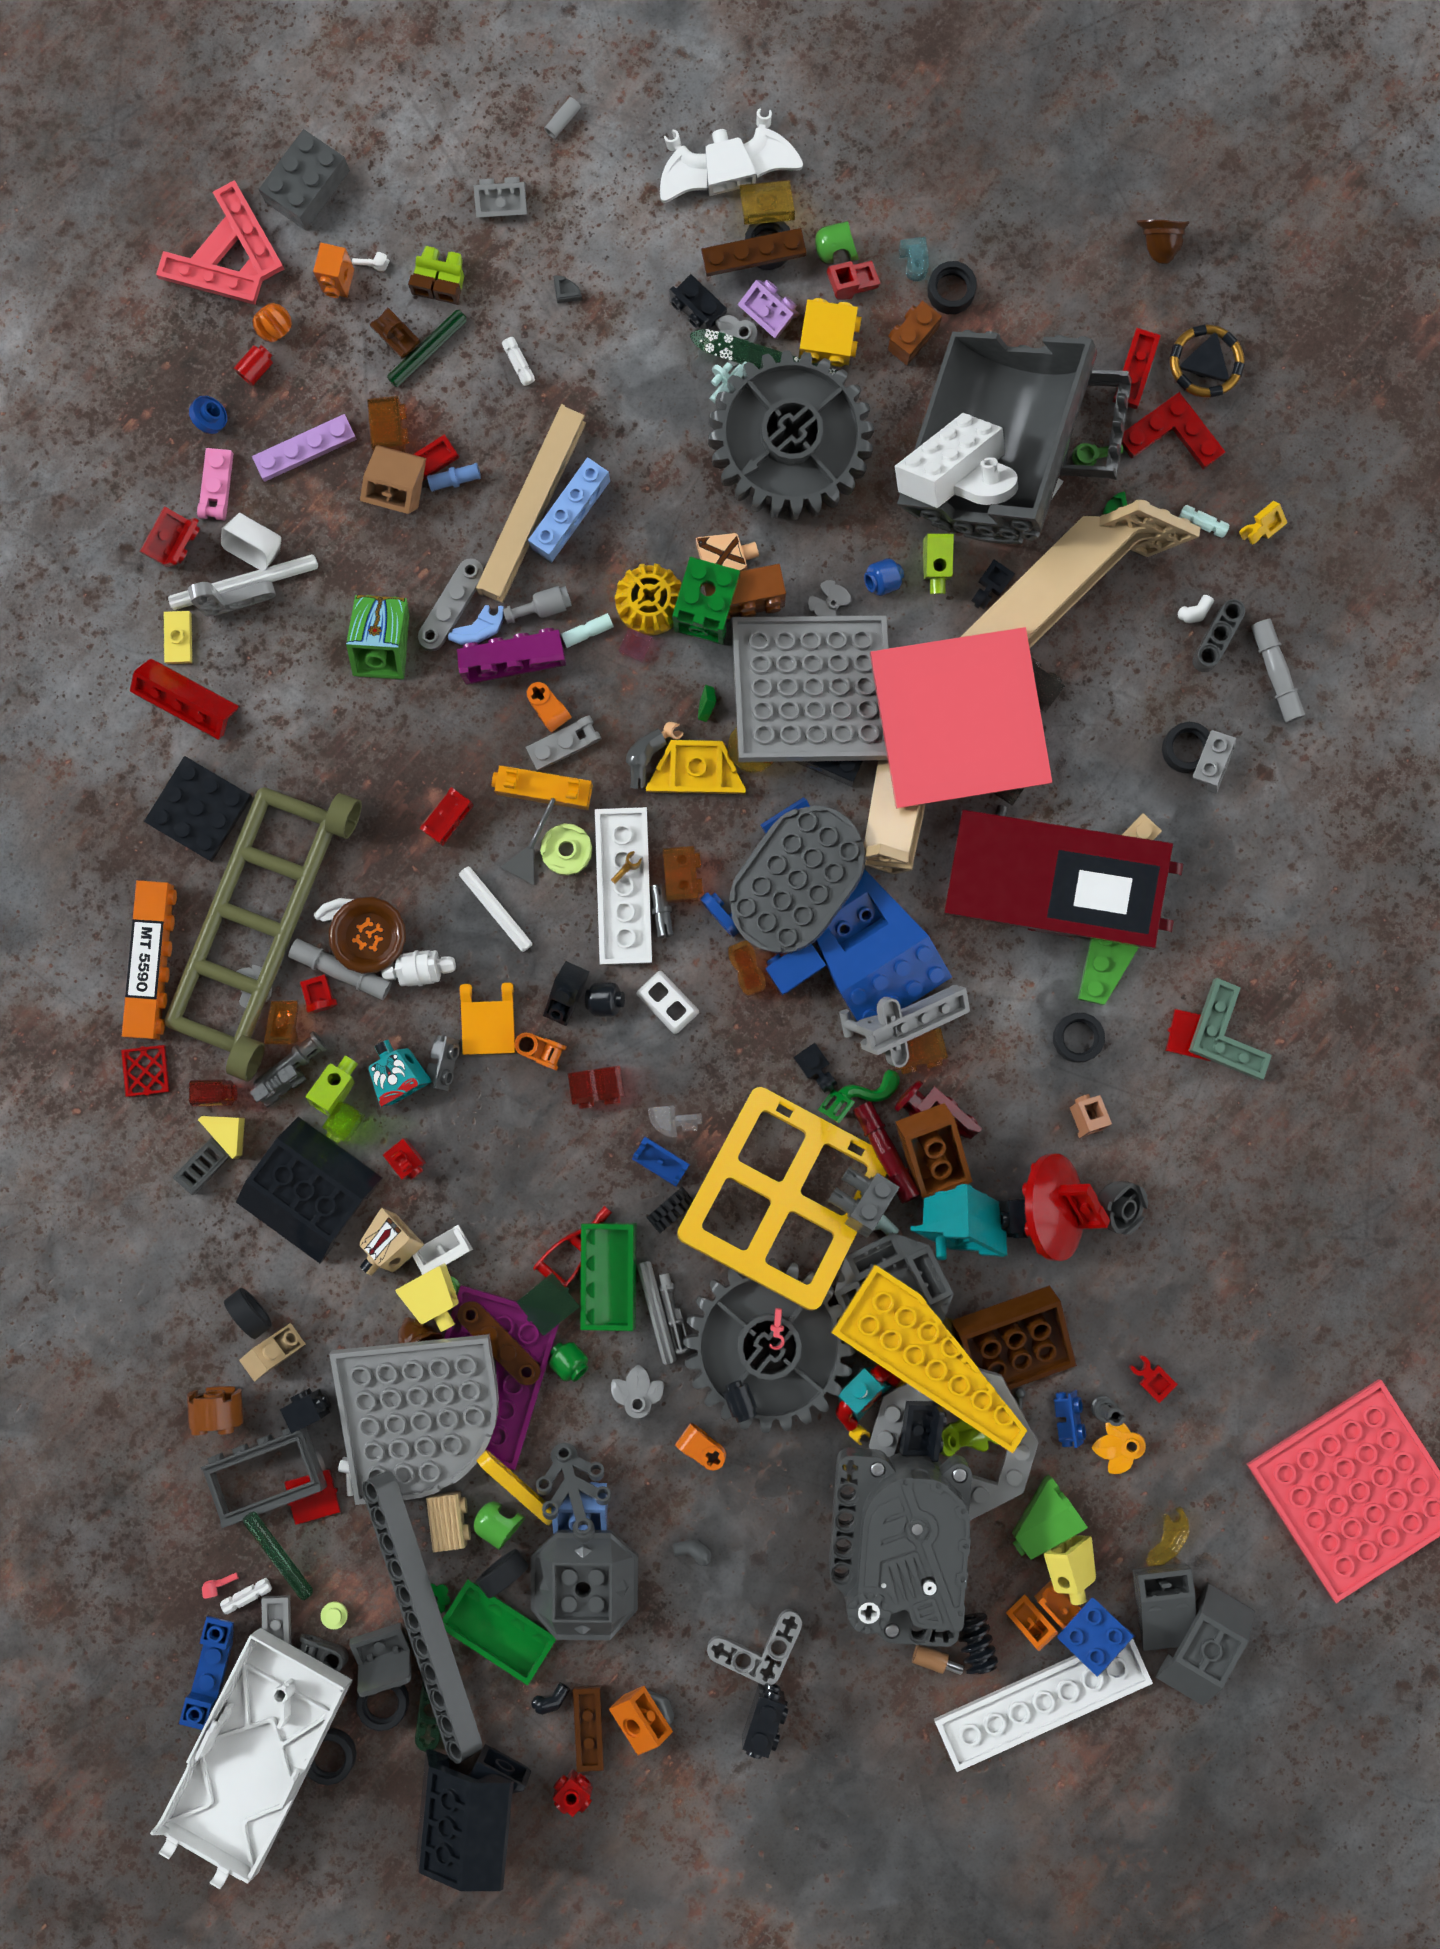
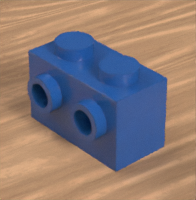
M811 944L799 951L787 953L783 957L780 954L775 955L766 962L768 967L765 968V972L783 996L825 968L826 964Z

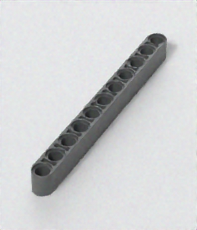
M385 1471L364 1481L362 1493L447 1755L451 1761L459 1764L482 1749L481 1737L397 1479L393 1473Z

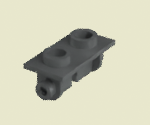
M440 1035L437 1036V1040H434L430 1058L438 1059V1063L428 1064L426 1073L432 1083L426 1086L445 1091L449 1090V1086L453 1081L455 1061L460 1051V1040Z

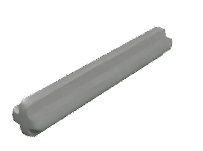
M644 1261L639 1263L637 1268L662 1362L664 1365L676 1362L677 1358L652 1264L650 1261Z

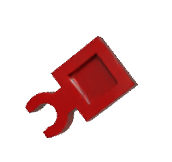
M1139 1355L1138 1357L1144 1363L1143 1368L1137 1370L1136 1367L1130 1365L1129 1369L1134 1374L1144 1377L1139 1384L1160 1404L1178 1384L1159 1365L1151 1369L1149 1359Z

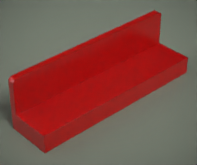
M153 659L147 660L133 673L130 692L218 740L224 736L228 718L238 710V705Z

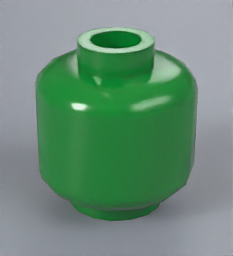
M568 1342L564 1345L558 1343L550 1352L552 1357L549 1361V1366L565 1382L571 1380L576 1382L589 1368L587 1366V1355L574 1342Z

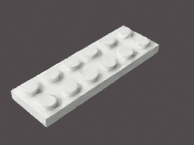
M647 807L595 809L600 965L652 963ZM634 851L635 853L629 861L632 864H636L642 858L639 868L635 870L630 869L614 884L611 879L625 864L628 853Z

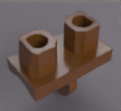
M389 308L378 319L370 323V327L401 359L410 354L420 343L419 338Z

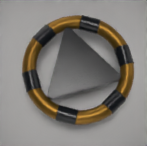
M1204 324L1188 329L1175 341L1170 354V368L1176 382L1188 393L1204 398L1220 396L1230 391L1240 380L1245 366L1244 353L1238 340L1226 329L1215 325ZM1206 334L1211 335L1181 365L1179 364L1183 346L1190 339ZM1218 337L1232 349L1235 363L1230 378ZM1181 370L1194 373L1199 377H1208L1225 383L1209 388L1194 385Z

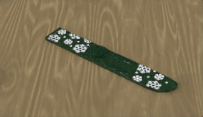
M698 329L690 334L693 343L701 350L733 362L743 364L746 361L747 363H753L758 369H761L762 355L770 354L775 363H780L782 352L722 332ZM793 356L794 362L800 361L799 357ZM833 368L829 369V373L832 375L838 371Z

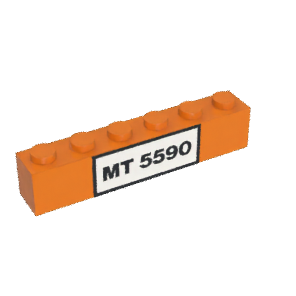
M136 880L122 1037L160 1040V1035H163L165 1030L162 1012L167 1006V994L164 993L165 983H168L170 977L167 959L172 954V942L169 941L170 931H173L175 919L172 915V905H175L177 901V891L174 890V885L166 882Z

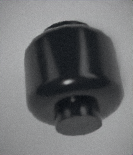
M594 983L590 989L586 990L585 1007L594 1016H616L620 1007L625 1005V994L620 992L619 986L616 983Z

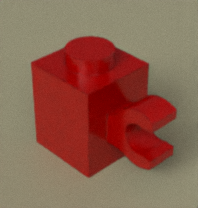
M407 1138L401 1139L383 1154V1157L402 1180L408 1177L410 1180H413L424 1171L421 1167L426 1162Z

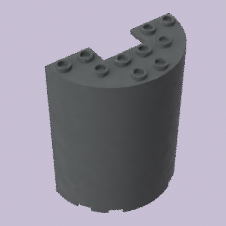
M964 330L963 332L952 331L914 450L962 413L990 422L1003 428L1005 455L998 459V463L1008 466L1016 472L1018 490L1012 498L999 504L982 505L953 495L940 507L936 508L900 493L897 504L916 518L922 516L927 520H931L932 526L948 532L951 531V528H954L956 531L964 533V537L1001 544H1022L1023 539L1029 541L1036 540L1043 528L1097 357L1094 341L1086 336L1068 338L1063 335H1055V337H1044L1042 342L1046 346L1041 348H1031L1027 345L1010 347L1005 344L998 333L993 331H986L985 333H976L971 330Z

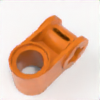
M535 682L528 687L527 698L551 733L572 718L565 706L554 696L547 685L542 682ZM536 691L543 693L544 699L541 701L538 698L535 699L534 693Z
M527 1032L518 1035L514 1043L515 1049L519 1054L556 1071L558 1070L557 1063L561 1053L567 1048V1046ZM526 1037L534 1041V1047L529 1052H523L520 1049V1041ZM552 1049H554L550 1060H548Z
M693 1423L688 1425L675 1444L681 1452L696 1460L708 1470L715 1471L720 1469L726 1459L725 1448ZM715 1451H717L719 1453L718 1459L720 1461H709V1453L713 1454Z

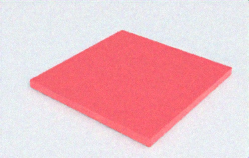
M1026 627L870 652L896 809L1052 783Z
M1380 1379L1246 1464L1335 1603L1343 1600L1440 1537V1470Z

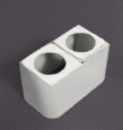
M238 513L222 527L221 545L229 553L264 571L280 554L281 536L245 515Z

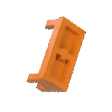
M1049 1581L1034 1596L1037 1602L1062 1629L1081 1610L1078 1605L1071 1604L1068 1594L1054 1591L1052 1581Z

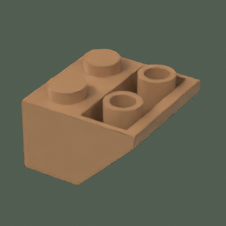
M377 445L363 476L360 501L406 514L415 511L419 507L426 458Z

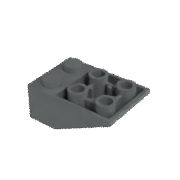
M1186 1563L1132 1569L1143 1651L1179 1647L1196 1617L1192 1569Z

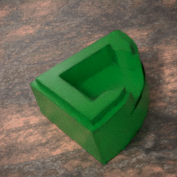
M1125 491L1116 494L1108 501L1102 515L1127 506Z
M705 685L699 703L698 720L704 722L709 720L716 705L715 689L712 686Z

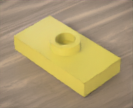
M190 611L164 612V662L166 664L192 663V613Z

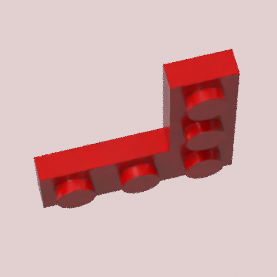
M1180 392L1125 430L1122 441L1123 448L1132 459L1173 430L1202 469H1205L1225 454V450Z

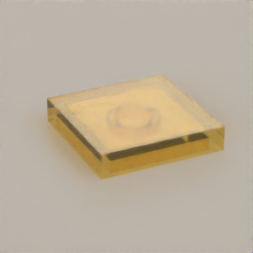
M790 180L740 185L744 225L795 220Z

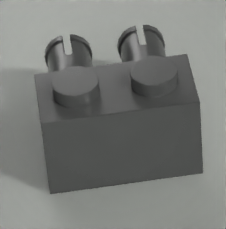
M850 1165L841 1180L861 1192L860 1195H862L861 1198L855 1200L836 1187L828 1202L848 1213V1219L845 1224L868 1238L900 1187L878 1173L874 1177L868 1178Z

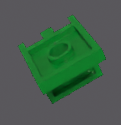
M689 557L672 615L674 631L724 645L726 621L740 576V570ZM706 583L712 584L716 589L714 594L711 596L703 595L700 591L702 585Z

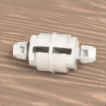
M415 950L414 952L400 955L396 963L382 970L381 973L383 979L396 980L398 978L400 986H423L439 982L441 973L453 972L456 964L455 959L450 956L439 959L436 950Z

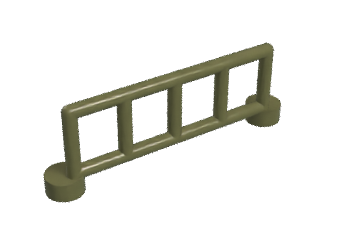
M266 787L260 788L255 795L164 1019L167 1028L230 1052L226 1065V1073L228 1075L249 1082L259 1069L265 1045L263 1042L252 1039V1034L333 834L345 839L351 836L361 814L362 802L359 799L338 793L327 811ZM268 805L320 824L303 866L252 847ZM246 861L297 880L280 923L229 904ZM223 918L274 937L258 979L206 960ZM199 975L251 994L234 1037L183 1017Z

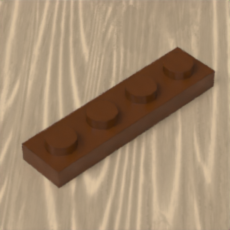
M802 228L701 248L706 277L805 257L807 253Z

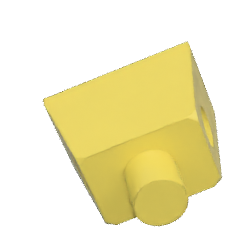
M445 1263L395 1290L419 1323L424 1324L434 1318L440 1332L455 1325L448 1310L458 1305L459 1301Z
M1075 1535L1045 1552L1044 1558L1054 1591L1069 1594L1072 1605H1081L1087 1602L1085 1589L1095 1581L1096 1572L1092 1537Z

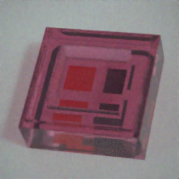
M629 628L619 653L643 663L653 638Z

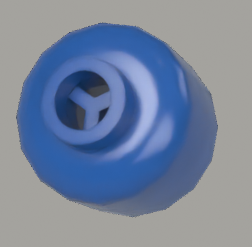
M886 558L868 566L864 575L865 585L870 592L878 596L891 593L900 589L902 579L904 578V571L900 564H897L890 558Z

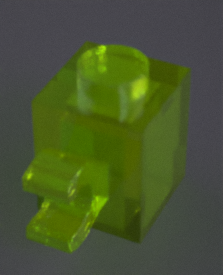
M339 1101L322 1128L328 1131L326 1136L337 1143H340L341 1140L349 1142L366 1115L346 1102Z

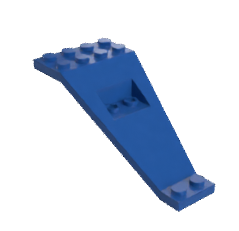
M803 797L760 826L766 834L770 827L785 813L796 808L810 807V805ZM865 869L853 893L824 933L816 940L834 983L857 1022L861 1019L877 1015V1004L883 997L896 999L900 1004V1008L903 1009L952 978L929 935ZM868 910V915L862 918V913ZM847 925L846 929L840 932V927Z

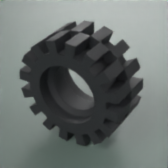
M681 1187L646 1218L659 1233H662L690 1208L694 1199Z

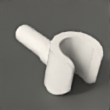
M377 252L374 260L353 258L352 264L369 266L379 272H384L390 260L386 259L387 256L385 254Z
M343 1457L340 1460L338 1472L346 1473L347 1496H353L348 1459Z

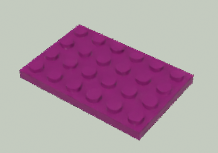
M460 1285L457 1294L459 1304L453 1307L451 1314L455 1325L446 1330L444 1339L472 1336L459 1322L458 1310L464 1303L476 1301L535 1358L541 1367V1375L534 1384L522 1385L495 1359L499 1405L496 1425L486 1450L491 1452L506 1467L516 1470L562 1315ZM468 1310L466 1316L468 1319L473 1320L476 1314L473 1310ZM529 1367L522 1369L524 1376H531L532 1371Z

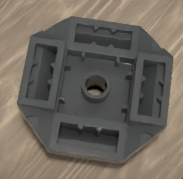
M892 1232L845 1256L834 1289L836 1299L844 1311L875 1264L921 1294L942 1323L944 1322L954 1293L930 1245Z
M557 1530L531 1555L532 1612L556 1640H611L638 1611V1553L630 1548L612 1530H595L594 1537L584 1543L574 1538L573 1530ZM579 1582H587L591 1588L588 1591H581L578 1589L577 1584Z

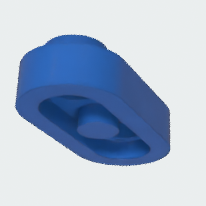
M706 892L699 898L707 910L728 934L734 938L739 931L733 922L732 912L727 914L722 908L724 902L715 892L712 895Z

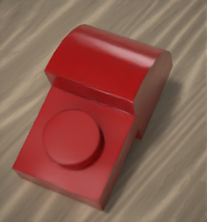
M852 261L829 266L827 269V276L834 295L840 300L852 299L854 294L877 289L880 285L872 261L853 265Z

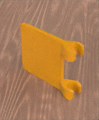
M502 983V1001L472 1002L471 984L460 985L463 1055L515 1053L513 983Z

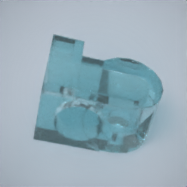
M926 237L900 240V258L907 257L906 276L912 281L918 282L923 280L929 268Z

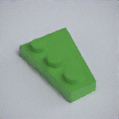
M1091 938L1078 1000L1105 1005L1139 947Z

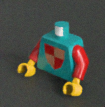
M880 1365L864 1368L838 1396L839 1404L835 1410L836 1416L849 1431V1436L859 1445H862L860 1442L861 1436L865 1434L869 1438L870 1433L858 1424V1421L892 1386L898 1388L906 1384V1382Z

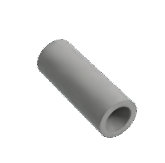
M569 97L544 127L545 132L553 139H556L581 109L580 104L574 98Z

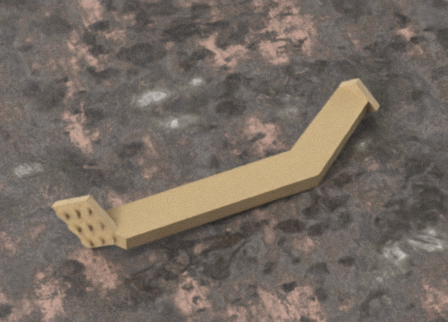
M1136 500L1127 506L1120 507L1100 517L1083 516L961 637L1026 627L1029 648H1031L1129 550L1149 557L1198 538L1201 527L1190 523V520L1186 518H1179L1170 514V511L1154 507L1146 500ZM878 760L864 847L866 866L894 875L911 871L913 868L926 804L896 809L888 760Z

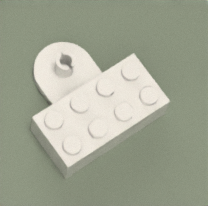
M960 414L895 465L898 492L936 508L940 507L953 495L982 505L999 504L1009 500L1018 490V478L1012 468L998 463V459L1005 455L1003 428L969 414Z

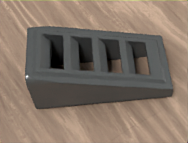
M210 1138L173 1176V1179L191 1195H196L230 1156L219 1143ZM210 1148L220 1157L218 1160L214 1159L207 1152ZM202 1157L213 1165L210 1169L200 1160ZM195 1165L205 1173L203 1176L193 1169ZM190 1174L197 1182L193 1184L185 1176Z

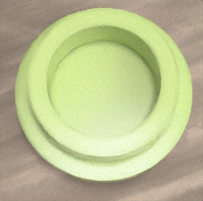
M337 1601L326 1604L321 1611V1621L329 1629L341 1628L348 1618L346 1607Z

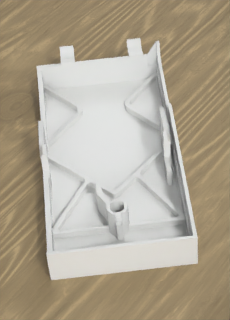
M262 1628L252 1633L186 1761L188 1763L186 1770L158 1824L150 1833L151 1835H164L167 1837L159 1854L170 1859L179 1844L218 1867L213 1879L210 1881V1884L216 1888H222L229 1874L248 1884L259 1873L347 1693L352 1679Z

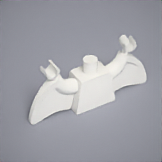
M758 109L756 117L758 128L755 129L753 139L744 144L740 138L729 140L727 131L719 129L712 133L714 143L706 146L705 154L692 153L686 146H681L678 131L672 130L675 139L668 140L664 136L667 149L675 152L668 160L662 173L660 198L663 203H667L686 192L707 190V179L709 196L756 185V177L759 178L764 174L778 170L798 171L803 168V162L795 148L784 137L767 129L771 125V110H769V116L762 117L760 116L761 109Z

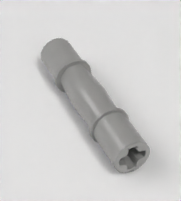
M1265 619L1251 625L1259 648L1258 652L1259 654L1262 653L1269 678L1277 694L1275 699L1279 703L1285 723L1304 717L1305 712L1297 693L1298 689L1294 688L1288 665L1280 649L1282 644L1278 640L1271 619Z
M298 938L293 942L288 954L289 958L311 967L312 970L318 969L337 980L355 986L358 991L361 990L381 1000L386 998L392 985L391 981L383 979V977L374 973L361 974L349 970L336 960L335 956L325 953L323 948H317Z

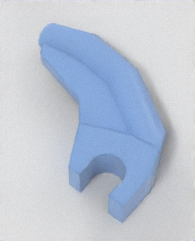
M485 605L478 619L472 625L454 628L452 632H449L448 640L460 645L472 642L479 644L497 634L504 621V607L498 606V613L493 616L489 614V605Z

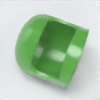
M848 221L825 226L818 230L815 237L817 255L823 263L834 264L833 253L840 249L848 251L852 262L859 260Z
M492 1501L486 1503L479 1510L473 1527L478 1536L500 1550L520 1527L525 1517L517 1513L515 1517L507 1519L499 1513L502 1504Z

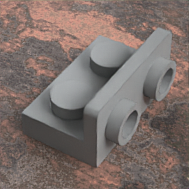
M519 177L504 178L505 183H494V178L479 179V185H473L476 218L527 214L526 183L520 182Z
M1214 730L1210 732L1193 774V779L1207 783L1208 791L1217 794L1236 747V738Z

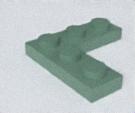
M1215 978L1210 987L1189 1052L1257 1080H1264L1272 1055L1224 1036L1241 987Z

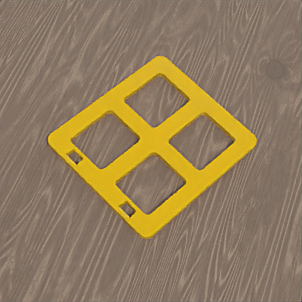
M757 1087L749 1095L679 1226L677 1235L681 1242L807 1310H816L821 1306L857 1231L845 1224L848 1219V1213L839 1215L801 1194V1188L822 1147L828 1145L864 1164L867 1167L865 1176L868 1178L874 1177L877 1173L885 1177L887 1173L878 1160L871 1144L768 1089ZM779 1104L793 1111L790 1118L776 1111ZM762 1112L769 1113L805 1134V1139L781 1182L775 1181L740 1162L738 1159L739 1153ZM850 1142L865 1150L861 1156L848 1150ZM727 1179L736 1181L770 1201V1206L747 1250H740L702 1228L703 1221ZM857 1190L854 1196L855 1200L860 1199L862 1196L859 1190ZM791 1212L831 1232L833 1235V1239L811 1283L808 1285L768 1265L765 1261L787 1215Z

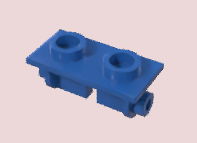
M1077 1390L1070 1392L1068 1397L1066 1392L1055 1393L1056 1398H1054L1056 1418L1066 1417V1422H1057L1059 1442H1062V1447L1073 1446L1072 1442H1074V1447L1077 1448L1086 1439V1428L1084 1424H1081L1080 1413L1083 1411L1082 1399L1078 1397Z

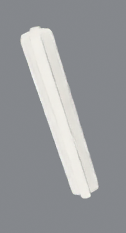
M471 867L464 868L459 873L462 880L522 952L528 950L532 946L531 940Z

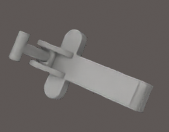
M952 985L903 1009L900 1008V1004L896 999L883 997L877 1004V1015L861 1019L858 1022L851 1020L850 1011L847 1009L841 1010L839 1014L844 1037H852L854 1032L865 1036L866 1038L860 1042L861 1049L875 1055L885 1052L887 1062L892 1066L901 1068L906 1065L909 1059L907 1041L969 1013L970 1007L966 988Z

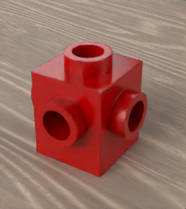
M574 1769L567 1776L563 1774L553 1786L555 1789L553 1795L554 1805L563 1814L568 1813L574 1817L578 1811L583 1813L592 1802L590 1798L593 1788L591 1782L583 1774H578ZM569 1794H574L576 1799L574 1800Z

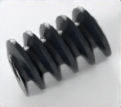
M983 1612L964 1615V1627L960 1632L965 1634L958 1638L959 1642H967V1645L961 1648L962 1653L970 1654V1656L963 1660L964 1663L972 1664V1667L966 1670L967 1674H984L997 1668L995 1665L998 1663V1658L993 1655L996 1650L990 1644L993 1638L992 1635L987 1634L990 1631V1626L985 1623L988 1617Z

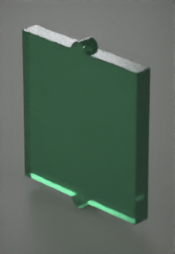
M551 1273L517 1301V1304L528 1316L527 1320L529 1322L532 1321L543 1336L580 1307L568 1292L569 1288L564 1287L554 1273Z

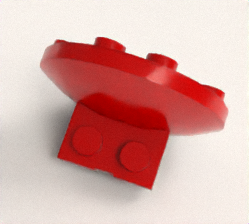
M1045 1154L1032 1163L1028 1181L1022 1187V1193L1025 1197V1233L1028 1237H1031L1037 1254L1050 1261H1064L1069 1259L1078 1248L1083 1229L1108 1228L1110 1218L1099 1203L1091 1184H1081L1078 1173L1068 1158L1061 1154Z

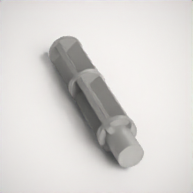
M669 1273L659 1275L661 1282L660 1291L676 1354H686L691 1349L683 1344L684 1338L681 1324L685 1337L687 1333L681 1309L675 1306L672 1294L675 1285L671 1282ZM673 1326H674V1330H675V1334H676V1338H677V1342H678L679 1348H677V1346H676V1342H675V1338H674V1334H673V1330H672V1327H673Z

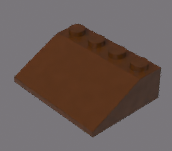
M1050 1285L951 1320L956 1340L976 1366L1001 1374L1009 1390L1077 1366L1062 1304Z

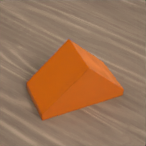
M1025 1594L1006 1612L1038 1651L1059 1633L1048 1618Z

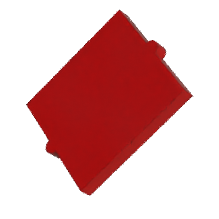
M1174 1009L1171 1027L1167 1029L1169 1037L1165 1051L1211 1061L1189 1052L1201 1015Z
M330 1469L322 1471L327 1483L325 1489L287 1504L291 1506L295 1525L341 1512L336 1494L338 1488L334 1486ZM309 1475L285 1481L286 1491L308 1483L311 1480Z

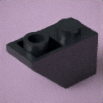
M565 961L554 980L543 1016L567 1026L590 971Z

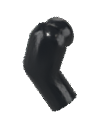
M559 1682L552 1696L544 1698L537 1695L533 1698L531 1706L535 1709L536 1713L541 1715L556 1711L561 1707L570 1688L564 1683Z

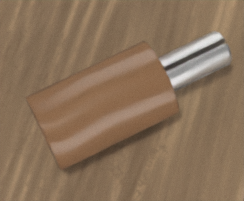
M916 1645L912 1663L941 1674L946 1669L961 1675L964 1670L963 1665L948 1660L949 1654L924 1645Z

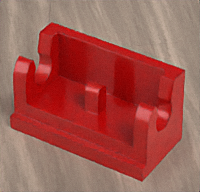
M451 787L419 829L443 846L474 805Z

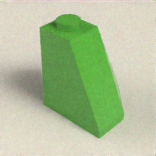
M1049 1474L1043 1478L1012 1532L1016 1538L1012 1542L1021 1556L1027 1554L1030 1560L1088 1528Z

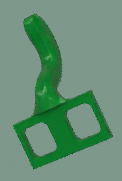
M889 1069L885 1072L880 1087L875 1090L853 1084L844 1086L838 1092L833 1090L818 1108V1111L840 1123L855 1103L851 1100L852 1097H859L872 1102L888 1099L896 1091L900 1077L896 1071ZM834 1096H836L837 1098L833 1102L831 1107L828 1110H825V1107L829 1103V1101ZM846 1102L847 1106L844 1108L839 1116H835L837 1111L843 1105V1103Z

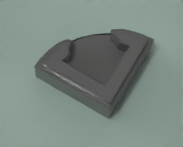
M553 276L557 303L582 300L581 291L577 285L564 276Z

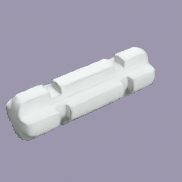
M509 337L503 340V348L508 354V358L516 373L519 374L521 383L524 386L535 381L531 369H529V365L515 338Z
M264 1578L255 1583V1585L252 1584L235 1593L233 1597L230 1596L221 1601L220 1606L224 1614H229L235 1611L237 1607L241 1608L258 1599V1597L269 1593L272 1590L269 1580Z

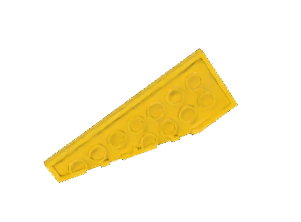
M874 1264L831 1333L1009 1452L1014 1453L1026 1434L1027 1429L998 1395L994 1387L980 1372L976 1364L954 1336L951 1335L921 1294Z

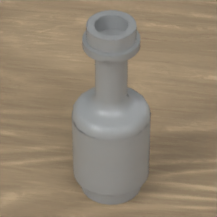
M556 586L534 593L531 603L513 609L509 605L503 609V612L509 624L516 623V618L531 613H537L540 618L548 617L566 611V608L572 606L566 586L561 588Z

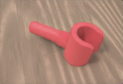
M237 1572L222 1579L206 1581L202 1586L203 1598L217 1596V1587L239 1579Z

